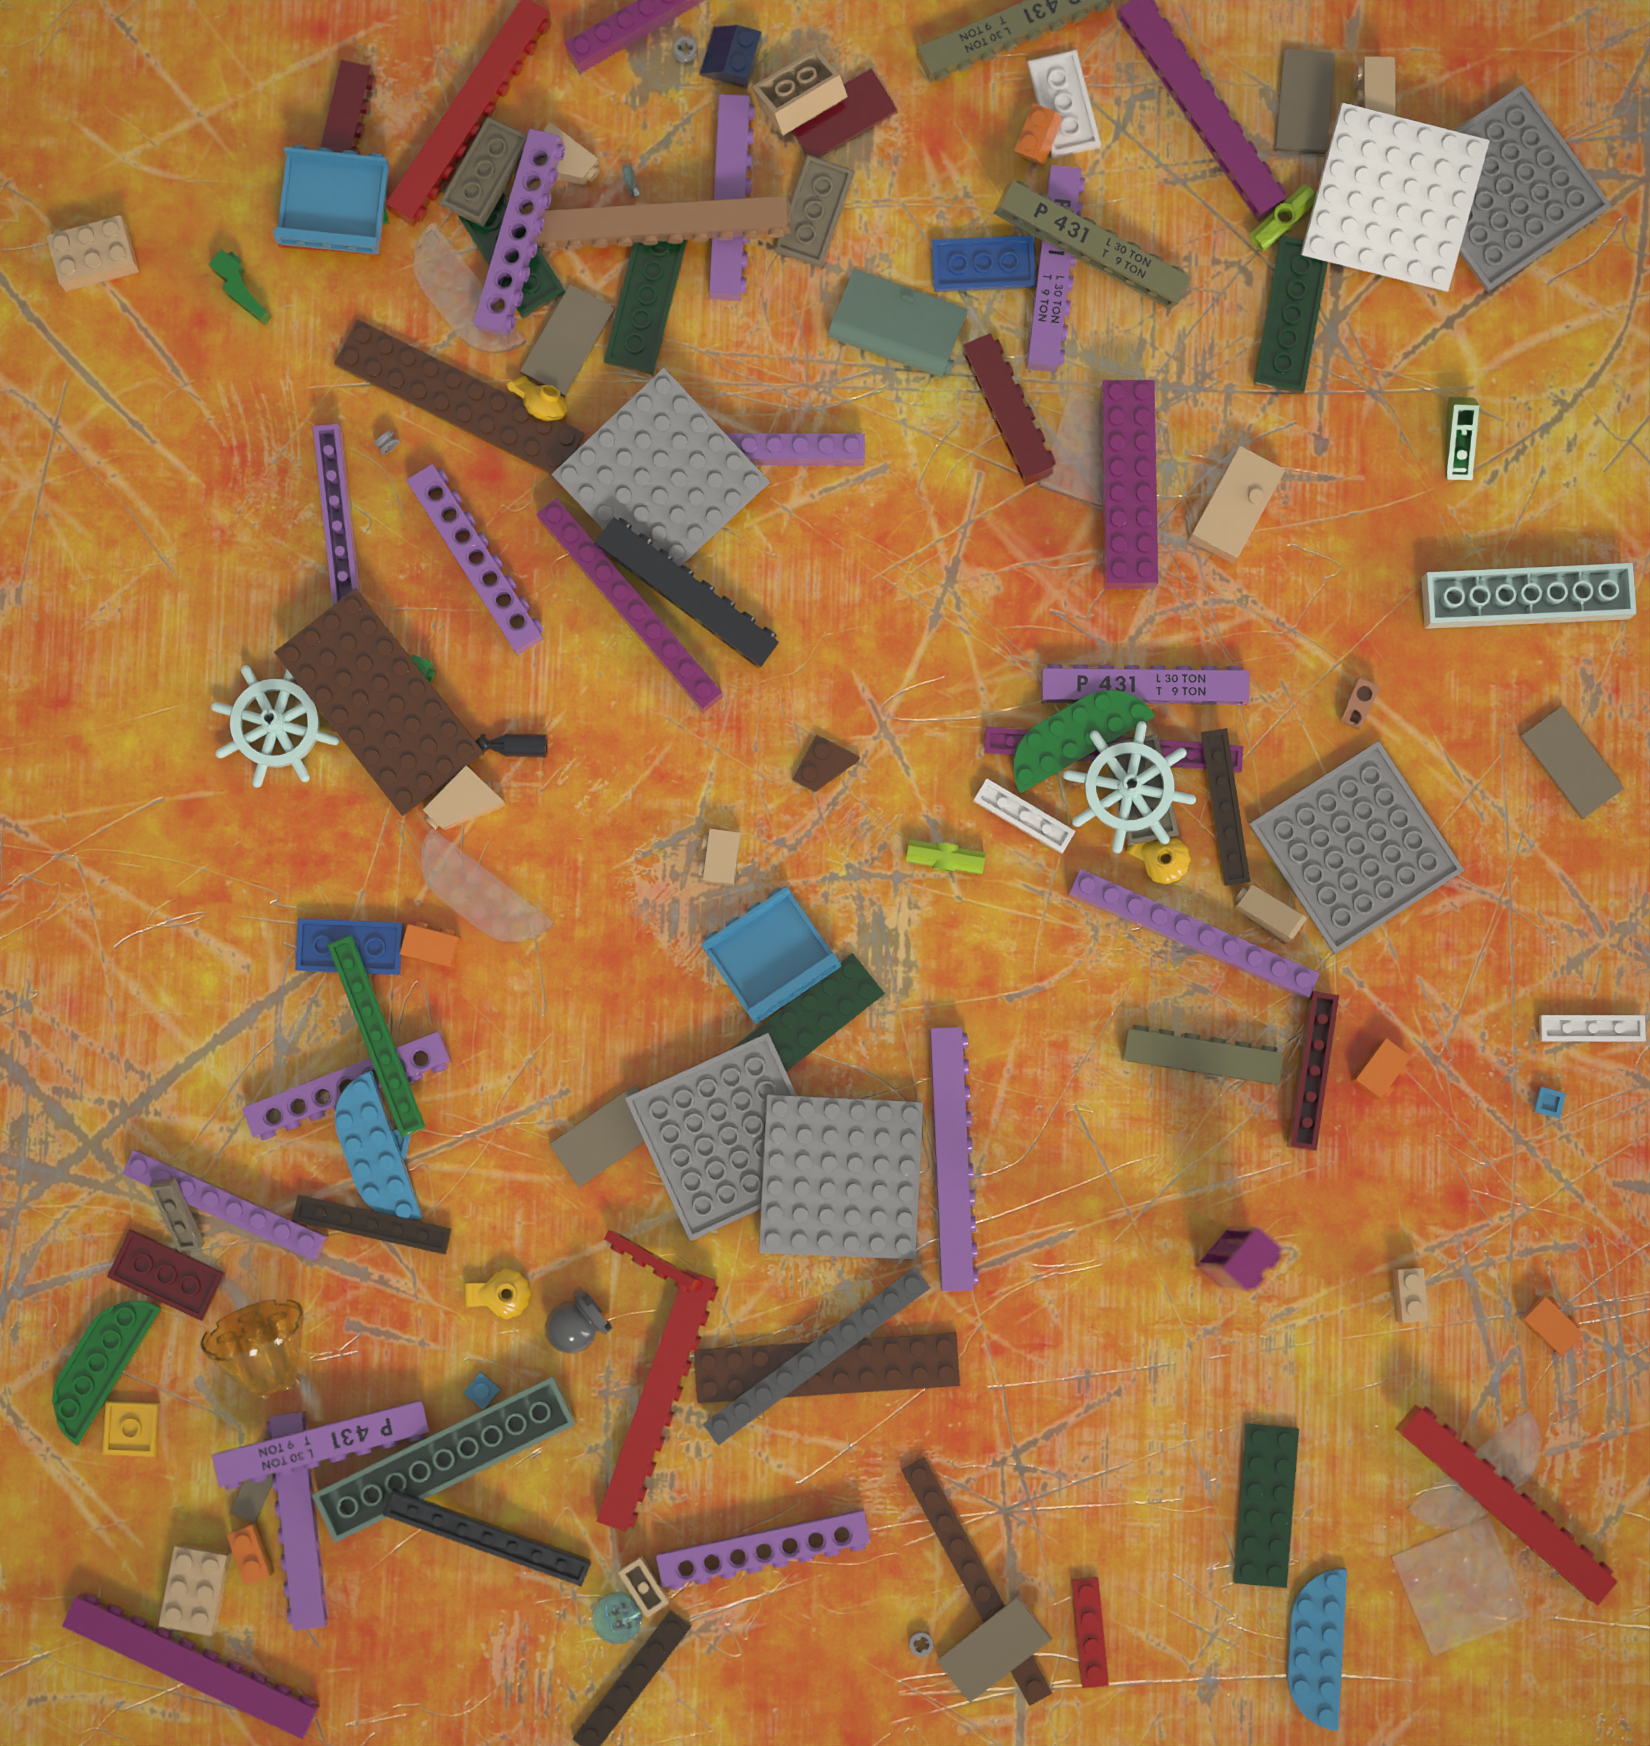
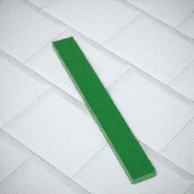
M349 935L327 944L401 1138L426 1129L427 1127L353 936Z

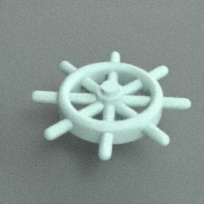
M243 665L241 673L249 687L238 697L234 706L220 702H213L211 704L212 711L231 716L230 729L233 741L216 750V757L224 758L239 749L247 758L257 763L252 781L253 786L256 788L262 785L267 767L278 768L292 765L302 782L309 781L310 775L301 759L311 751L316 741L338 745L340 738L337 735L319 731L320 718L316 705L300 686L293 683L294 677L287 669L283 680L267 679L258 682L251 667ZM280 691L275 708L273 709L265 693ZM289 694L301 701V704L284 713ZM255 698L263 711L261 714L246 710ZM307 713V727L290 722ZM243 720L261 725L246 734L243 733ZM286 732L299 735L304 738L301 741V743L296 748H294ZM266 735L261 753L249 745V743ZM277 737L285 754L271 756Z
M1143 721L1138 722L1136 725L1133 742L1120 743L1108 747L1098 731H1091L1090 739L1100 754L1091 764L1088 773L1066 770L1063 773L1064 779L1085 784V794L1089 808L1073 818V825L1079 827L1096 816L1105 825L1116 829L1112 850L1115 853L1122 851L1126 832L1139 831L1148 827L1152 829L1162 844H1167L1170 838L1159 820L1167 812L1171 802L1175 801L1185 804H1194L1196 802V797L1193 794L1174 791V777L1170 766L1186 756V749L1178 748L1163 758L1156 750L1144 745L1147 725ZM1131 754L1127 773L1116 759L1117 756ZM1141 756L1154 764L1137 776ZM1107 763L1117 779L1098 776V774ZM1158 774L1161 775L1163 788L1143 785ZM1096 786L1115 789V791L1099 801ZM1141 795L1160 798L1161 801L1152 812ZM1122 799L1118 818L1105 810ZM1132 801L1143 818L1128 820Z

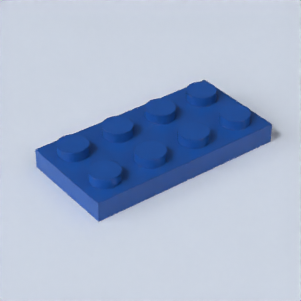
M1033 235L932 240L934 292L1036 287Z
M298 918L296 971L338 973L327 944L352 935L367 974L401 975L402 955H400L403 940V923Z

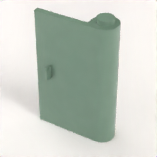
M853 269L832 320L828 337L943 378L944 374L949 375L954 363L950 359L951 353L968 309Z

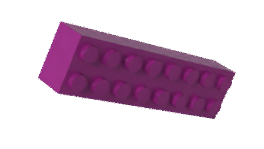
M1103 380L1100 387L1104 589H1155L1158 584L1155 381Z
M1229 1226L1196 1267L1219 1287L1243 1291L1255 1290L1264 1280L1263 1272L1268 1268H1274L1281 1260L1282 1256L1279 1253L1283 1248L1258 1227Z

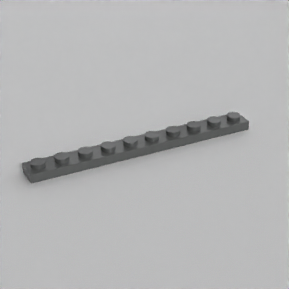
M916 1267L912 1268L704 1422L703 1426L719 1446L931 1287Z

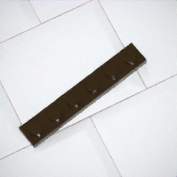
M1227 728L1200 732L1223 885L1250 882Z
M303 1195L297 1196L292 1221L445 1255L447 1254L452 1232L451 1228Z
M670 1610L572 1740L580 1746H601L689 1631L691 1625Z

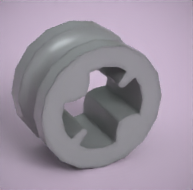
M681 37L676 40L673 52L675 58L684 63L694 59L696 55L695 42L689 37ZM682 45H686L692 51L688 50V54L683 55V51H678V48L681 49Z
M392 430L387 431L374 442L376 448H381L380 453L382 455L391 452L400 443L398 438L393 437L394 433Z
M918 1632L910 1638L909 1647L913 1654L924 1657L932 1651L933 1641L928 1634ZM921 1637H925L927 1639L925 1643H929L928 1648H922L921 1652L916 1651L915 1648L917 1646H914L915 1639L920 1640Z

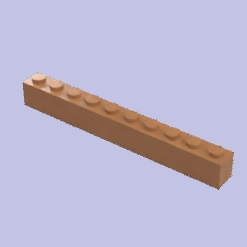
M787 196L548 210L544 211V227L542 232L538 233L536 243L545 251H556L558 247L578 250L582 249L583 246L589 245L595 248H606L608 244L629 247L635 242H643L644 245H656L658 241L679 244L683 240L693 239L695 242H706L708 238L729 241L733 237L743 236L745 239H757L759 235L780 238L784 234L791 233L790 202Z

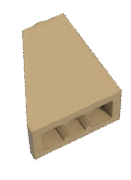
M550 122L543 132L559 135L565 145L564 157L562 160H559L557 166V180L585 186L588 181H593L600 171L598 158ZM541 157L537 165L545 164L548 157Z
M465 766L423 809L427 814L424 819L435 830L440 826L445 831L498 810L505 805V802L470 768Z
M1254 885L1249 886L1248 889L1243 887L1234 899L1238 902L1234 907L1236 910L1284 944L1294 938L1307 919L1304 915Z

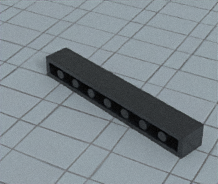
M613 517L594 542V545L755 667L760 668L778 645L779 641L775 639L777 635L767 627L761 629L755 624L756 619L749 613L744 611L741 614L734 608L736 604L728 597L723 595L720 598L713 592L715 588L708 582L702 580L700 583L693 577L694 572L687 566L682 564L679 567L672 561L674 557L667 551L655 549L651 545L653 541L646 535L640 533L638 536L630 530L632 525L621 517L617 520Z

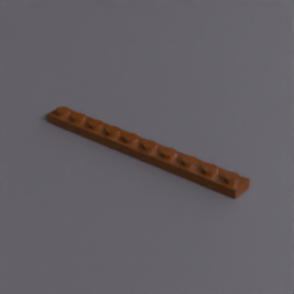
M923 1457L901 1469L983 1622H985L1005 1605L927 1461ZM1032 1655L1011 1671L1029 1706L1052 1694Z

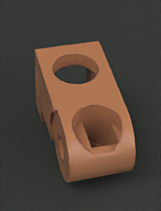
M1360 677L1357 678L1347 700V705L1341 715L1340 722L1359 730L1379 692L1380 686Z

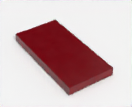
M872 68L843 84L848 97L792 130L806 156L810 155L820 158L897 113V108Z
M129 1229L107 1278L203 1321L226 1272Z

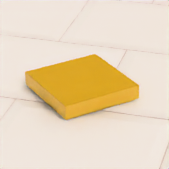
M106 1401L102 1454L156 1457L160 1403Z

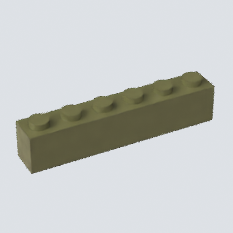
M1133 1025V1029L1126 1030L1122 1061L1271 1085H1278L1280 1082L1284 1053L1277 1052V1047L1262 1045L1261 1049L1251 1048L1252 1043L1236 1041V1045L1225 1044L1226 1039L1210 1037V1041L1200 1040V1035L1185 1033L1184 1037L1174 1036L1175 1031L1159 1029V1033L1148 1032L1149 1027Z

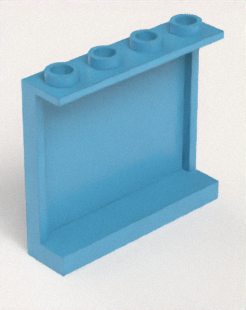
M293 145L292 148L284 147L286 164L278 227L274 228L273 236L277 244L379 255L390 167L387 158L378 153H369L368 156L358 155L357 152L351 150L337 153L328 148L308 150L307 147L302 145Z
M788 886L783 889L777 888L769 894V899L763 903L757 902L748 908V913L740 918H732L726 923L724 929L720 932L714 931L704 938L705 942L701 944L755 1025L841 967L838 958L832 953L791 894Z

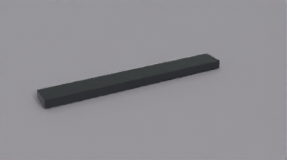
M392 1489L383 1511V1516L578 1586H582L591 1565V1560L396 1489Z

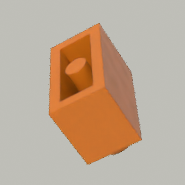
M1033 103L1014 152L1025 160L1044 166L1063 118L1056 111Z
M415 921V925H407L400 955L453 969L461 940L458 936H455L456 931L446 928H440V932L430 930L431 925Z
M1384 1038L1352 1081L1375 1099H1381L1383 1096L1387 1098L1395 1088L1393 1082L1397 1076L1402 1077L1411 1065L1408 1061L1411 1059V1056L1389 1039Z
M1540 1296L1519 1319L1554 1354L1563 1357L1584 1335L1579 1329L1581 1324L1571 1315L1566 1317L1560 1311L1562 1306L1553 1297Z
M257 1522L227 1534L244 1585L274 1573Z

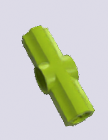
M1302 185L1283 204L1277 206L1275 211L1249 234L1248 237L1252 244L1258 250L1264 252L1313 207L1316 192L1310 186ZM1285 214L1289 217L1290 221L1282 222L1279 220L1278 215Z
M909 840L906 862L932 866L933 869L955 872L956 870L982 875L986 852L959 848L958 845L937 842L933 844Z

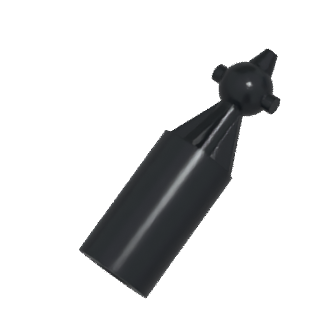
M506 733L490 741L486 738L485 734H481L475 740L484 752L491 749L505 757L547 758V734Z

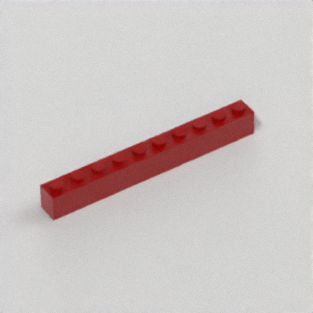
M532 0L519 1L385 204L389 212L413 227L417 221L421 222L425 218L428 211L427 206L431 200L435 201L442 190L441 185L445 179L449 180L452 177L457 161L459 159L462 160L469 150L468 145L478 135L483 126L482 123L486 117L493 115L497 107L496 102L500 96L504 97L510 88V81L514 76L517 77L524 67V60L528 55L531 56L535 52L540 36L545 35L549 31L551 18L548 10Z
M687 1269L685 1272L701 1280L703 1284L699 1291L689 1289L687 1293L681 1289L678 1290L596 1520L598 1523L623 1532H627L628 1527L634 1528L639 1514L634 1511L638 1501L643 1503L648 1487L643 1486L646 1476L652 1477L657 1463L652 1461L655 1451L661 1452L666 1438L661 1436L664 1426L670 1427L675 1413L670 1411L673 1400L678 1402L683 1387L679 1385L682 1375L688 1376L692 1362L688 1360L691 1350L697 1351L701 1337L697 1335L700 1325L705 1327L710 1314L709 1311H706L709 1300L714 1302L719 1289L718 1286H715V1279Z
M1414 1405L1395 1427V1430L1589 1601L1598 1606L1618 1582L1611 1576L1614 1571L1601 1561L1598 1564L1592 1559L1594 1553L1583 1544L1577 1546L1572 1541L1575 1537L1567 1529L1561 1527L1559 1530L1552 1524L1555 1519L1545 1510L1539 1512L1535 1509L1533 1505L1536 1502L1524 1492L1521 1495L1514 1490L1516 1484L1505 1475L1500 1478L1494 1472L1496 1467L1486 1458H1483L1481 1461L1474 1454L1477 1450L1465 1440L1463 1443L1455 1438L1457 1435L1455 1430L1446 1423L1441 1426L1435 1420L1438 1416L1427 1406L1422 1409Z

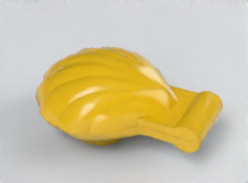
M521 376L507 385L511 392H515L523 398V404L527 411L537 419L544 421L559 420L568 411L566 400L554 386H536L526 376Z
M1170 838L1167 844H1162L1160 841H1149L1130 845L1126 850L1127 854L1145 862L1148 876L1157 883L1170 884L1171 882L1179 881L1189 870L1191 860L1189 849L1178 838Z
M505 1268L500 1272L497 1271L487 1283L464 1284L465 1307L488 1306L495 1315L501 1316L504 1319L519 1316L528 1306L531 1296L528 1281L521 1273Z

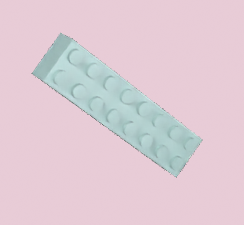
M1633 563L1427 572L1421 578L1425 629L1630 619L1636 614Z

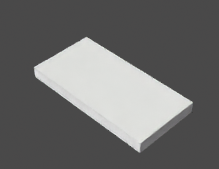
M1077 50L1027 61L1037 105L1054 110L1063 118L1050 150L1051 159L1100 148L1101 142Z

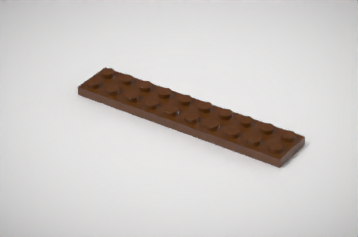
M357 320L334 363L336 367L549 474H552L577 451L585 435L584 432L560 420L544 421L537 419L527 411L522 401L360 320Z
M957 1333L862 1339L785 1397L960 1386ZM812 1342L698 1349L695 1352L698 1403L734 1401Z

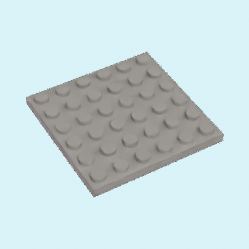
M1523 84L1455 130L1456 132L1490 140L1459 250V255L1486 292L1498 286L1612 206Z
M665 368L652 378L551 474L603 530L613 517L617 520L621 517L632 525L630 530L638 536L642 533L653 541L651 545L658 551L664 549L674 557L672 561L679 567L770 483L766 476Z
M1379 741L1249 824V827L1333 955L1465 871Z
M769 1033L763 1034L625 1097L690 1241L751 1214L761 1207L766 1095L797 1096Z
M766 1095L758 1252L915 1259L923 1102Z

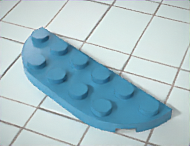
M369 1070L356 1077L346 1087L338 1100L335 1111L337 1136L357 1191L373 1210L410 1220L421 1219L423 1214L373 1072Z
M1346 1568L1331 1569L1319 1573L1301 1588L1292 1604L1289 1625L1287 1682L1291 1697L1299 1710L1309 1720L1323 1728L1335 1731L1339 1730L1347 1581Z

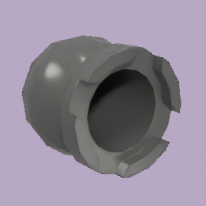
M582 1287L573 1293L575 1297L574 1302H564L556 1306L548 1315L545 1324V1335L550 1345L563 1353L576 1354L592 1344L596 1331H601L605 1335L613 1329L609 1320L606 1321L600 1314L602 1310L591 1296L584 1292Z

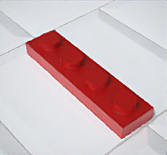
M610 1230L607 1232L604 1240L611 1243L610 1249L621 1255H624L625 1252L632 1255V1262L644 1268L646 1264L654 1268L653 1274L664 1280L670 1277L676 1281L674 1286L687 1293L689 1289L699 1291L703 1284L701 1280L623 1235Z
M1099 1578L1073 1579L1071 1581L1082 1688L1109 1686Z

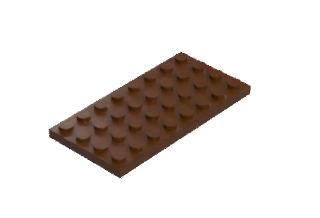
M357 588L274 651L402 816L457 775L465 766H468L485 753Z

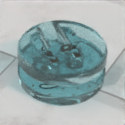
M613 1592L607 1594L598 1602L594 1609L592 1617L593 1627L598 1636L608 1643L622 1644L628 1642L640 1629L642 1610L634 1597L627 1593Z

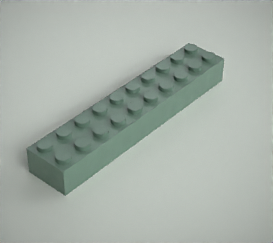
M554 1375L317 1491L312 1496L334 1543L387 1518L383 1516V1511L392 1489L425 1499L576 1425L577 1421Z

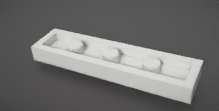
M989 779L985 780L973 801L1060 854L1064 852L1076 832Z
M1540 1015V1042H1645V1015Z

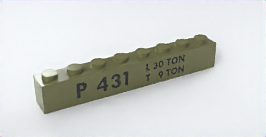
M1026 0L919 46L917 57L928 81L936 80L940 82L948 78L950 73L957 70L963 72L970 69L973 63L980 60L982 62L989 61L997 53L1004 50L1005 52H1010L1016 49L1020 43L1027 40L1028 42H1033L1039 39L1045 32L1050 30L1051 32L1059 31L1066 23L1073 20L1074 22H1080L1094 11L1098 13L1103 12L1111 6L1110 4H1112L1113 0Z
M1012 180L1005 187L993 213L1168 309H1172L1179 303L1189 282L1190 276L1184 274L1183 269L1162 262L1161 257L1140 250L1141 248L1137 244L1118 238L1115 232L1096 226L1093 220L1074 214L1071 208L1052 202L1049 196L1030 190L1029 186L1021 181Z

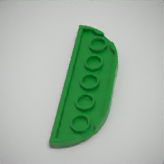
M1103 690L1091 693L1039 722L1023 736L1015 753L1013 775L1019 793L1021 794L1096 751L1097 747L1090 739L1091 731H1098L1106 744L1136 728L1138 722H1146L1155 717L1154 713L1142 700L1129 693L1117 690Z
M145 1301L122 1302L102 1311L85 1331L60 1372L54 1385L52 1396L56 1422L62 1433L76 1446L80 1445L163 1309L162 1307Z

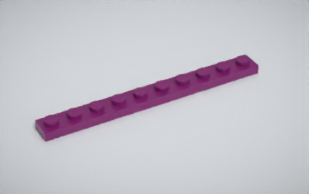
M986 727L984 754L1015 756L1021 739L1029 730ZM1118 737L1110 743L1130 740L1134 738ZM1159 740L1163 758L1178 748H1185L1187 751L1186 756L1170 766V768L1206 770L1202 743ZM1230 745L1233 771L1241 773L1243 746ZM1097 749L1078 761L1093 762L1100 752Z

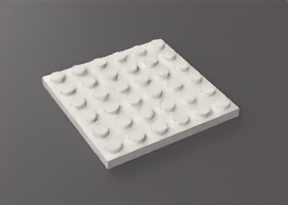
M1340 103L1300 255L1448 292L1490 140Z

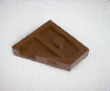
M816 734L792 781L816 793L831 780H834L852 765L858 763L860 757Z

